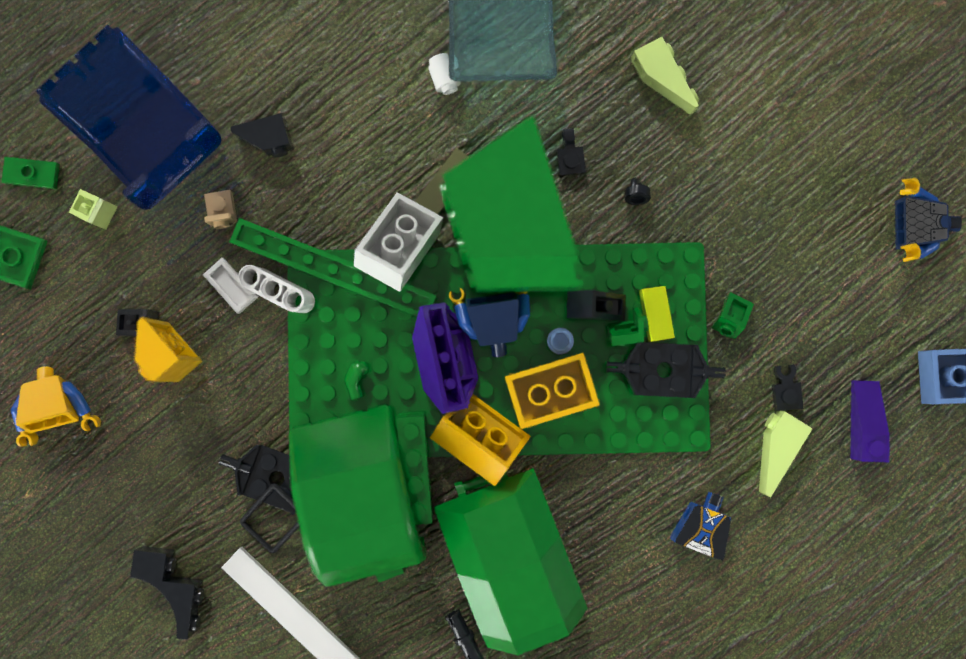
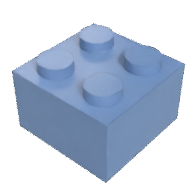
M966 349L918 351L921 404L966 403Z

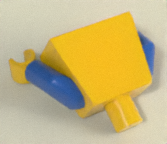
M48 366L37 369V380L24 383L21 386L20 394L11 408L16 431L20 432L16 439V443L20 447L27 445L26 437L29 440L30 446H33L39 441L36 432L77 422L80 416L83 418L81 428L84 431L91 430L88 425L89 419L94 422L97 428L101 425V420L96 415H90L91 409L87 401L73 383L65 381L58 375H54V369Z

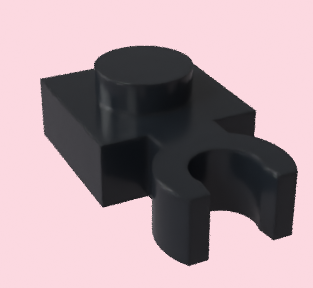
M788 365L787 375L782 374L781 366H774V375L779 379V384L772 385L774 411L804 409L801 382L793 383V378L796 375L795 365Z

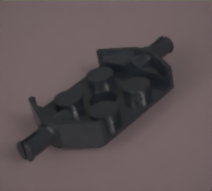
M635 343L625 361H607L606 366L617 367L606 368V373H622V375H625L633 394L642 396L696 398L706 379H725L726 374L715 373L726 372L725 367H709L698 344ZM662 362L667 363L671 368V373L666 378L660 377L657 373V367Z
M261 444L255 445L242 458L235 459L222 454L220 458L222 460H219V465L235 471L238 496L244 495L258 500L267 488L273 484L271 481L272 473L280 471L285 478L284 483L280 487L293 499L289 454ZM275 489L263 501V503L290 512V515L296 513V509Z

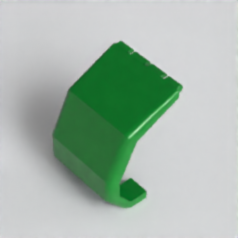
M387 404L371 407L365 412L359 410L343 414L341 418L335 416L316 421V424L307 423L295 426L289 431L291 490L303 546L311 571L323 586H334L417 565L426 559V543L424 536L419 537L401 465L394 413L391 407L387 406Z

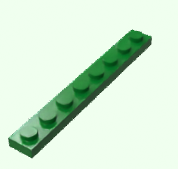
M241 218L238 219L229 241L233 245L416 317L420 306L434 304L437 298L436 295L409 284H405L399 292L354 267L353 262Z

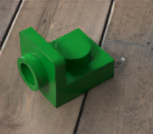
M730 292L725 299L719 317L712 325V329L725 337L736 339L745 329L754 303Z

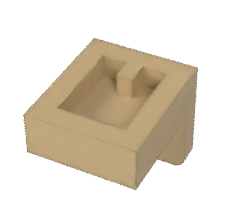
M231 190L204 194L207 216L204 217L205 223L214 226V229H223L230 227V223L237 222L233 192Z

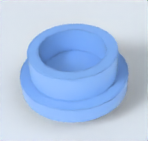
M565 328L552 330L547 338L549 349L556 354L569 352L574 344L573 335Z

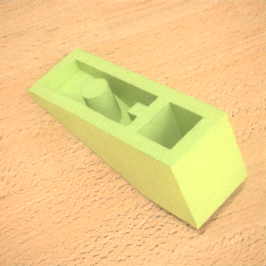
M777 411L776 414L772 413L765 423L767 428L763 434L759 492L769 497L776 490L812 430L811 427L785 411Z

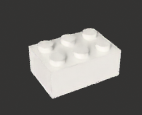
M397 192L355 249L354 267L400 292L440 235L443 217Z

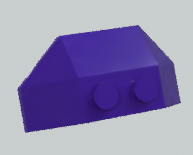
M445 302L419 307L412 336L423 390L442 414L468 408L469 400L478 381L470 337L461 329L456 314L449 309L450 307Z

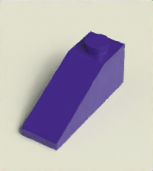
M851 380L850 459L862 462H889L890 435L880 381Z

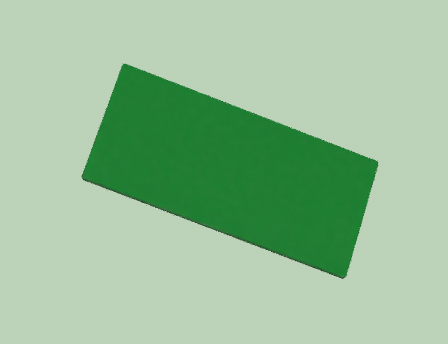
M702 243L575 245L579 261L574 262L576 276H582L584 285L574 291L597 290L626 295L625 321H633V307H639L643 316L639 290L665 286L675 338L648 342L645 331L644 342L698 344L708 365L704 245ZM458 247L430 248L406 283L436 295L437 298L434 304L445 302L454 313L456 305L449 298L450 291L453 294V299L456 300L462 296L460 288L465 292L466 299L508 293H477L476 287L470 288L466 275V269H469L468 264H462ZM355 249L322 250L354 263ZM288 266V281L308 290L315 298L314 307L308 313L302 314L288 311L289 431L295 426L307 423L316 424V421L335 416L341 418L343 414L359 410L365 412L368 411V408L387 404L394 413L396 432V418L399 413L425 411L428 457H455L430 439L435 428L446 413H441L422 387L412 340L417 317ZM568 291L527 293L530 298V317L523 331L517 333V340L506 343L508 353L505 356L493 357L490 345L480 346L478 340L470 338L478 373V381L473 394L519 428L505 377L584 353L600 405L523 428L522 430L531 437L518 455L705 452L710 449L708 379H706L696 398L634 395L625 375H622V373H606V368H617L606 366L607 361H625L635 343L628 346H612L607 324L625 321L567 318ZM298 295L296 298L297 307L301 304V295ZM556 328H565L573 335V347L565 354H556L547 345L549 333ZM365 361L368 364L369 371L367 374L362 375L359 381L363 397L351 400L344 377L353 362ZM662 362L657 367V373L660 377L666 378L671 373V368L667 363Z

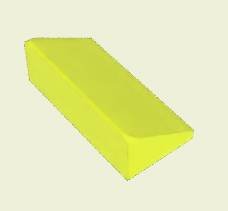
M661 286L639 290L643 315H646L648 320V331H646L648 342L675 338L666 287Z

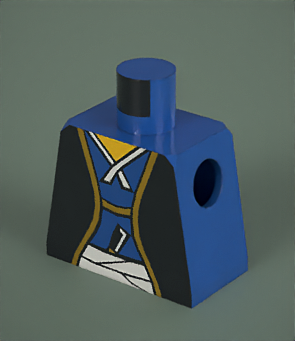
M708 491L703 506L690 502L672 532L670 539L677 544L723 561L731 523V517L719 512L724 497Z

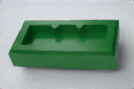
M5 157L1 182L9 185L57 190L60 164L50 161Z

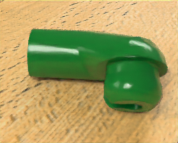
M365 361L353 362L344 377L351 400L363 397L359 381L362 375L367 374L369 371L368 364Z

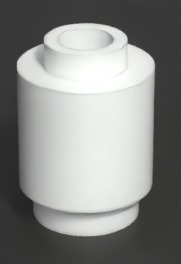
M441 53L430 58L428 69L436 91L439 93L443 92V95L456 92L461 81L453 59L449 58L447 53Z

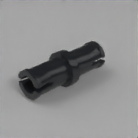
M457 609L447 614L445 619L455 636L454 642L456 646H460L465 658L484 659L474 640L475 634L473 630H469L461 610Z

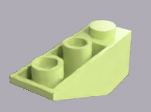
M660 37L635 50L631 61L642 82L687 113H694L699 106L697 93L694 89L689 88L684 69L678 66L673 58L674 51L671 45L665 43L663 37Z

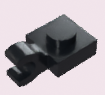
M574 128L563 129L562 140L564 149H557L556 151L559 177L585 174L583 146L575 147Z

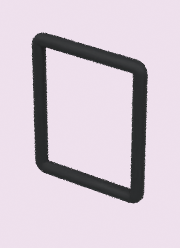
M275 483L267 488L240 519V524L272 554L276 553L299 528L298 521L273 548L245 521L274 489L295 508L294 500Z

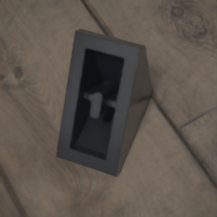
M118 309L116 335L137 337L138 320L142 317L159 320V312L148 309Z

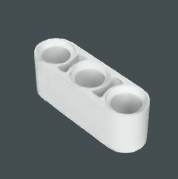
M246 265L239 271L238 281L241 286L288 311L304 314L310 312L314 307L315 298L311 292L267 269ZM257 273V281L253 283V275ZM276 284H279V292L275 295L274 288ZM298 295H301L302 301L297 307L296 298Z

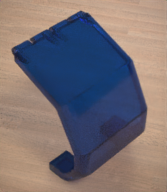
M107 24L94 36L98 41L96 45L89 41L74 55L78 60L77 63L69 59L54 73L58 78L56 82L48 78L35 91L40 95L39 102L84 142L124 183L126 188L122 193L126 198L139 208L148 210L155 207L221 144L222 139L217 129L118 27L112 29Z

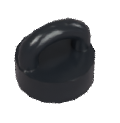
M632 178L631 186L627 187L624 191L625 202L637 206L646 204L651 199L650 188L642 185L638 178Z

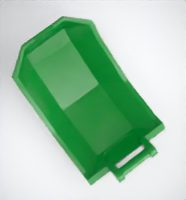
M534 468L512 477H508L507 472H505L501 477V482L497 483L496 486L491 485L468 495L467 492L490 484V482L482 476L466 482L458 481L454 483L458 498L434 507L458 578L487 648L514 655H521L569 636L588 609Z

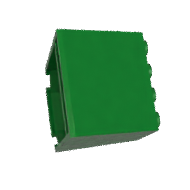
M534 116L527 118L442 175L444 183L439 185L446 214L449 215L454 239L457 240L462 264H468L469 269H466V275L470 288L476 287L477 293L574 291L584 285L582 276H576L574 262L579 261L578 253Z

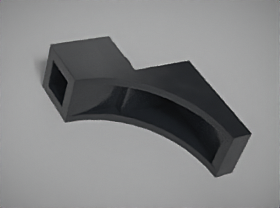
M148 546L135 549L130 577L151 584L165 596L175 615L176 639H189L198 631L201 617L197 613L198 606L202 604L204 598V589L201 588L202 580L171 576L176 567L173 549Z

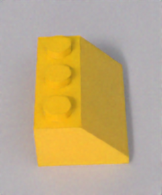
M144 317L138 320L135 361L140 366L138 369L140 374L146 380H152L153 382H180L202 362L169 322Z
M472 394L468 408L446 413L435 428L430 439L492 485L496 486L531 436Z

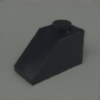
M281 113L230 127L231 132L238 139L268 156L282 157L287 155L288 151L294 150L287 121Z
M597 290L568 291L567 318L625 321L626 295Z

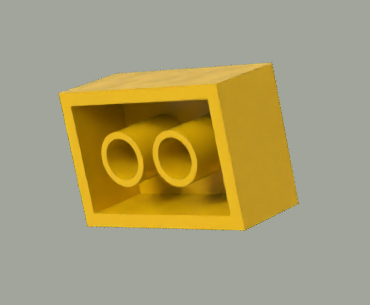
M584 353L505 377L520 429L600 405Z

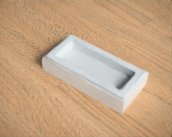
M223 257L203 274L237 314H240L259 297L240 285L238 273Z

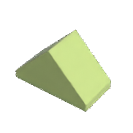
M80 189L69 213L106 230L117 206Z

